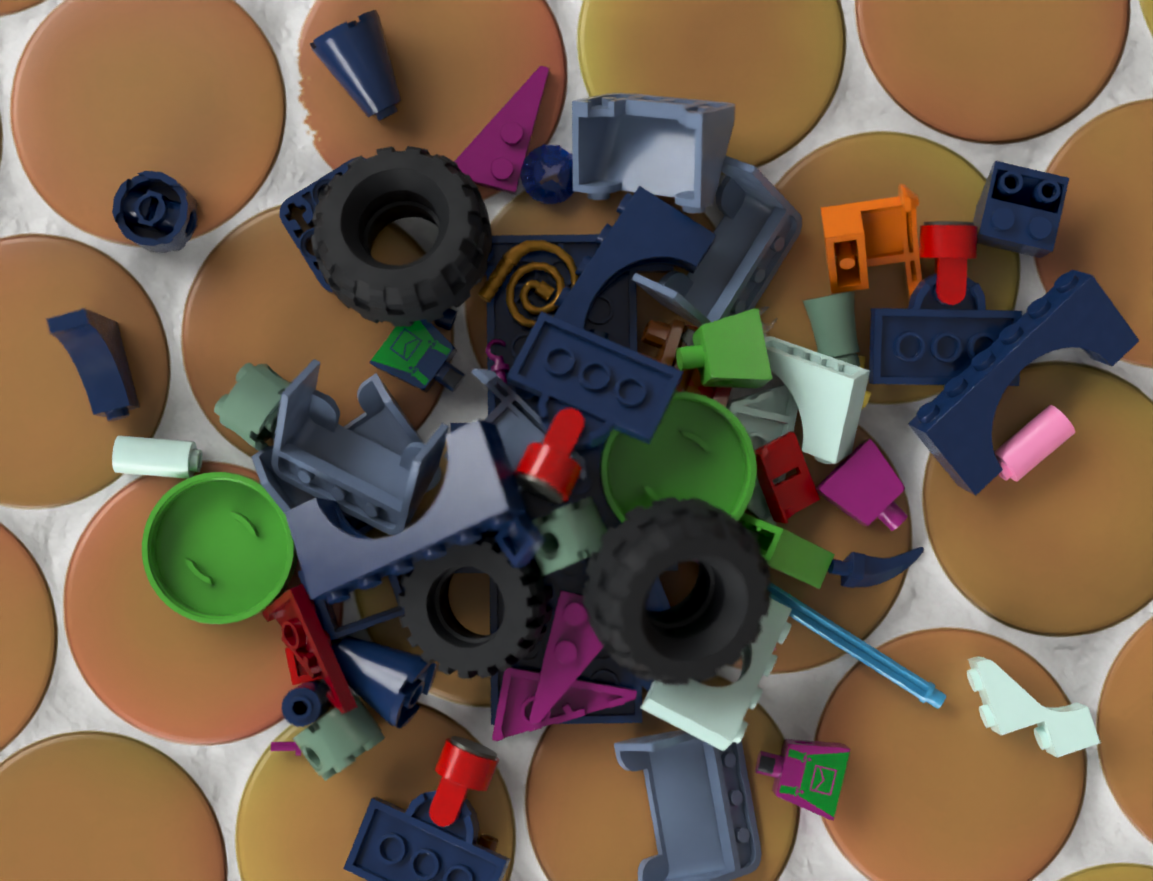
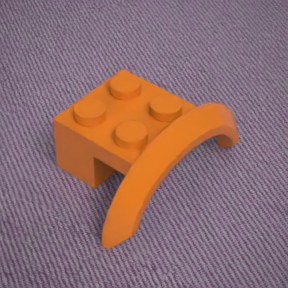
M905 184L899 185L898 196L821 207L831 294L869 289L867 267L904 262L910 302L912 292L919 282L922 281L916 214L919 198Z

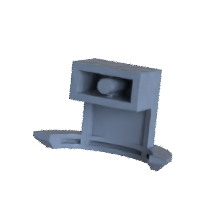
M473 369L471 372L502 401L483 421L497 424L514 474L529 443L542 444L546 436L545 431L541 427L540 416L492 370ZM573 450L570 457L581 466L582 472L579 477L584 479L586 477L585 459ZM447 451V453L443 456L447 461H448V451ZM517 484L519 492L521 494L524 491V489Z

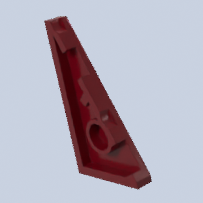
M303 584L290 588L262 611L263 617L267 622L274 619L277 620L282 627L281 640L293 651L296 659L312 679L319 676L324 679L331 689L327 692L326 697L334 707L340 710L341 714L356 709L358 706L331 648L330 636L322 628L317 617L313 599L307 594Z

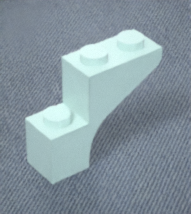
M981 656L968 659L971 669L967 670V677L973 691H979L983 703L982 706H979V712L986 728L991 727L992 731L999 735H1004L1037 724L1038 727L1034 728V735L1041 750L1046 749L1047 753L1055 757L1100 744L1088 706L1077 702L1062 707L1042 706L994 661Z

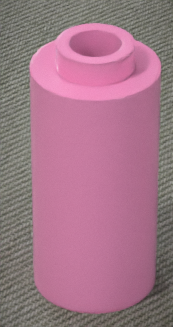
M1053 405L1046 407L994 451L997 461L1003 469L998 475L1005 481L1011 478L1018 482L1075 434V429L1068 418Z

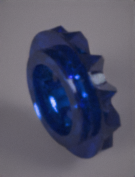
M544 144L532 150L523 161L521 181L526 192L534 200L544 204H558L567 200L574 193L572 153L567 152L561 145ZM561 164L562 167L557 173L559 183L552 179L548 182L545 181L542 185L539 183L546 173L543 165L552 168Z

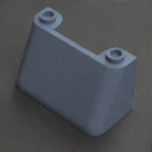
M608 93L572 101L573 191L588 193V199L605 200L610 198V193L617 191L636 192L638 187L641 186L653 195L675 198V204L682 206L683 212H705L706 206L714 203L735 122V104L632 93Z

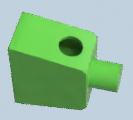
M758 308L706 323L693 333V346L678 347L676 349V361L679 370L698 368L701 384L705 387L762 388L772 380Z

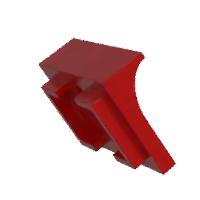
M790 431L754 450L757 464V479L774 522L787 524L789 523L788 519L792 515L820 500L795 432ZM796 469V474L774 485V479Z

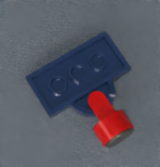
M928 221L920 226L919 258L935 259V273L919 282L911 294L908 309L871 308L870 384L946 385L949 380L959 376L968 368L978 353L987 350L999 338L1003 329L1014 324L1022 317V311L986 310L985 294L979 283H975L967 277V259L977 258L978 226H974V222ZM1020 372L1008 386H1019Z
M541 311L507 376L508 383L541 397L538 407L541 427L546 433L542 444L529 443L514 472L516 483L530 494L542 500L556 504L566 502L582 472L581 466L570 457L573 450L592 449L604 442L614 429L650 445L683 378V372Z
M452 736L447 738L434 769L436 773L442 776L437 790L422 793L411 801L407 810L379 797L371 798L344 869L367 881H502L511 859L477 844L480 829L478 817L470 801L467 799L469 788L483 792L488 790L499 763L497 753L479 743L462 737Z

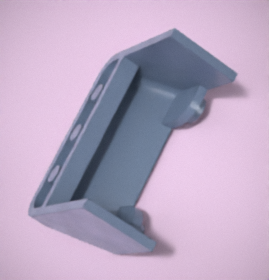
M728 156L725 157L722 172L726 176L716 191V205L724 214V217L714 231L716 234L714 243L694 274L689 272L686 276L679 271H670L661 278L659 283L637 273L632 278L636 284L657 302L698 328L706 323L754 309L798 238L802 228L800 213L755 166Z
M313 359L281 394L271 459L274 472L283 481L316 498L337 501L340 510L387 534L396 535L403 532L410 523L439 467L446 440L445 435H447L449 426L442 423L426 444L412 442L403 450L401 456L338 424L340 411L336 402L330 396L316 390L321 362Z

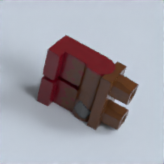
M674 319L670 324L650 320L645 326L641 342L657 347V354L655 358L641 352L640 354L679 370L676 361V349L678 347L693 346V333L698 328L685 325V322ZM698 368L680 370L683 372V378L676 392L696 393L713 399L725 407L727 406L732 388L705 387L701 384Z

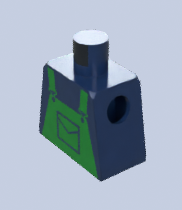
M426 319L414 321V324L411 326H396L369 362L377 369L426 393L436 381L453 393L466 376V374L449 363L456 354L457 349Z

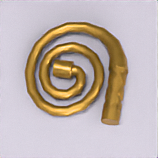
M526 240L510 248L501 256L502 258L497 264L496 269L493 270L488 281L485 282L477 295L490 303L495 293L499 290L498 288L505 281L506 276L513 269V266H516L523 256L533 251L542 250L553 253L564 261L571 275L572 287L579 278L575 274L577 267L573 258L560 246L545 240ZM531 262L519 267L511 276L506 288V305L512 317L524 327L533 328L536 322L520 314L514 302L515 287L524 274L533 270L545 271L551 274L557 285L554 299L543 307H535L528 299V293L532 288L535 289V294L546 301L555 289L543 280L541 282L530 280L524 284L519 297L523 308L530 314L540 315L541 311L548 314L556 310L557 307L554 304L565 288L564 278L557 268L545 262Z

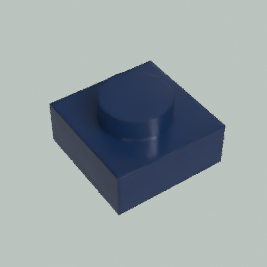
M526 512L514 517L515 522L501 529L494 538L514 568L527 566L545 541Z

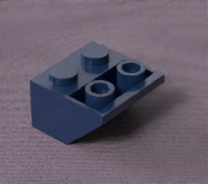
M995 161L974 214V226H978L977 243L1038 258L1053 252L1069 178Z

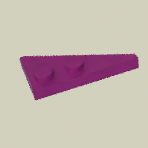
M540 66L454 161L465 175H469L476 185L516 195L550 72L548 67Z
M564 590L560 591L528 723L538 725L604 647L588 621L590 618L584 606L583 595Z
M509 667L504 671L492 740L500 741L527 731L531 732L550 724H558L601 709L622 705L625 702L635 700L637 690L576 679L541 722L536 725L528 722L541 672Z

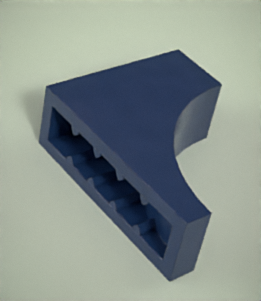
M85 308L46 319L50 334L62 343L77 368L93 415L107 417V421H115L129 417V410L140 407L116 321Z

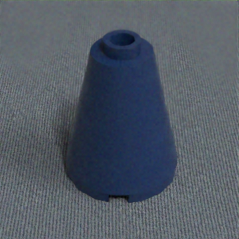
M372 10L359 15V22L354 20L347 23L346 21L320 35L309 45L369 118L375 115L378 121L398 112L395 105L401 102L380 17L376 10Z
M346 636L343 640L337 639L331 646L348 686L391 726L402 729L407 725L421 707L416 704L421 694L427 695L436 675V663L428 664L421 658V655L352 636Z

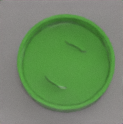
M676 392L650 445L615 429L611 432L602 447L599 474L605 499L621 523L626 520L624 514L637 506H642L646 509L652 507L654 500L675 497L679 501L682 499L689 500L690 497L705 500L711 505L723 509L738 521L752 498L756 483L757 464L751 439L742 423L730 410L706 396L689 392Z
M204 473L190 477L175 485L162 496L151 511L142 538L144 569L158 597L181 616L206 624H229L261 613L286 590L294 575L298 560L285 513L263 488L260 481L235 473Z

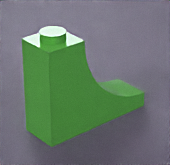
M743 513L738 522L751 533L761 546L760 552L768 561L769 567L820 589L835 554L783 528Z

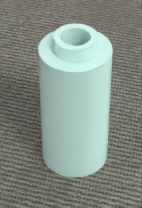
M120 435L115 440L112 453V465L115 473L185 479L193 477L195 472H200L203 459L202 450L197 449L196 443L193 441Z

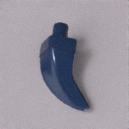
M919 547L891 558H878L851 552L844 560L833 559L827 572L841 575V586L850 588L870 587L886 582L905 571L924 552V548Z

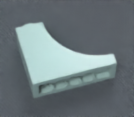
M772 336L764 338L770 369L787 386L800 412L803 427L802 452L813 455L814 459L821 463H838L852 453L870 370Z

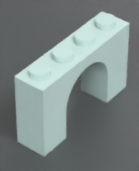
M771 599L768 615L762 616L760 621L762 625L761 633L754 644L749 642L741 652L743 655L742 671L737 682L724 687H711L691 678L687 685H664L661 681H653L641 709L722 751L733 742L738 744L748 726V723L743 721L747 709L753 710L763 692V689L758 687L763 675L769 676L776 663L777 656L772 654L777 642L782 644L791 629L792 624L786 621L792 609Z

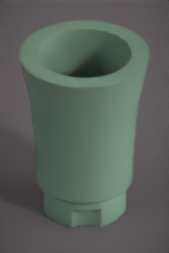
M855 291L803 301L811 323L817 352L860 367L858 354L856 353L860 352L855 321Z

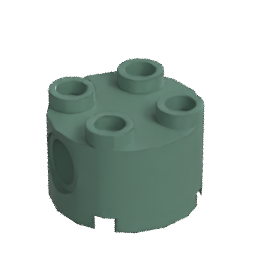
M247 363L237 373V383L230 393L223 395L218 400L214 412L220 416V423L224 427L231 429L253 448L261 451L268 447L265 441L269 438L275 439L281 394L292 382L283 379L267 364L254 366L251 363Z
M592 496L556 509L547 516L532 520L545 539L534 555L541 575L544 576L592 555V552L599 553L603 546L601 537L607 530Z
M356 693L353 694L358 706L356 709L341 714L340 710L335 707L292 738L318 776L321 775L324 781L344 770L357 760L356 757L370 750L385 738L381 732L382 729Z

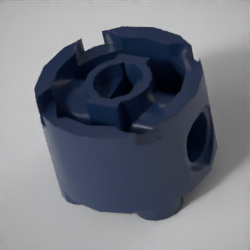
M144 171L138 173V176L133 177L131 180L128 178L123 182L114 196L112 213L122 234L127 239L150 252L167 253L181 250L185 247L186 242L191 239L197 228L198 209L195 198L178 181L162 172Z

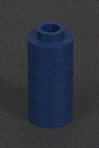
M319 680L302 683L288 692L282 702L284 718L290 724L297 727H305L315 722L331 706L330 700L326 697L327 692L330 691L329 687Z

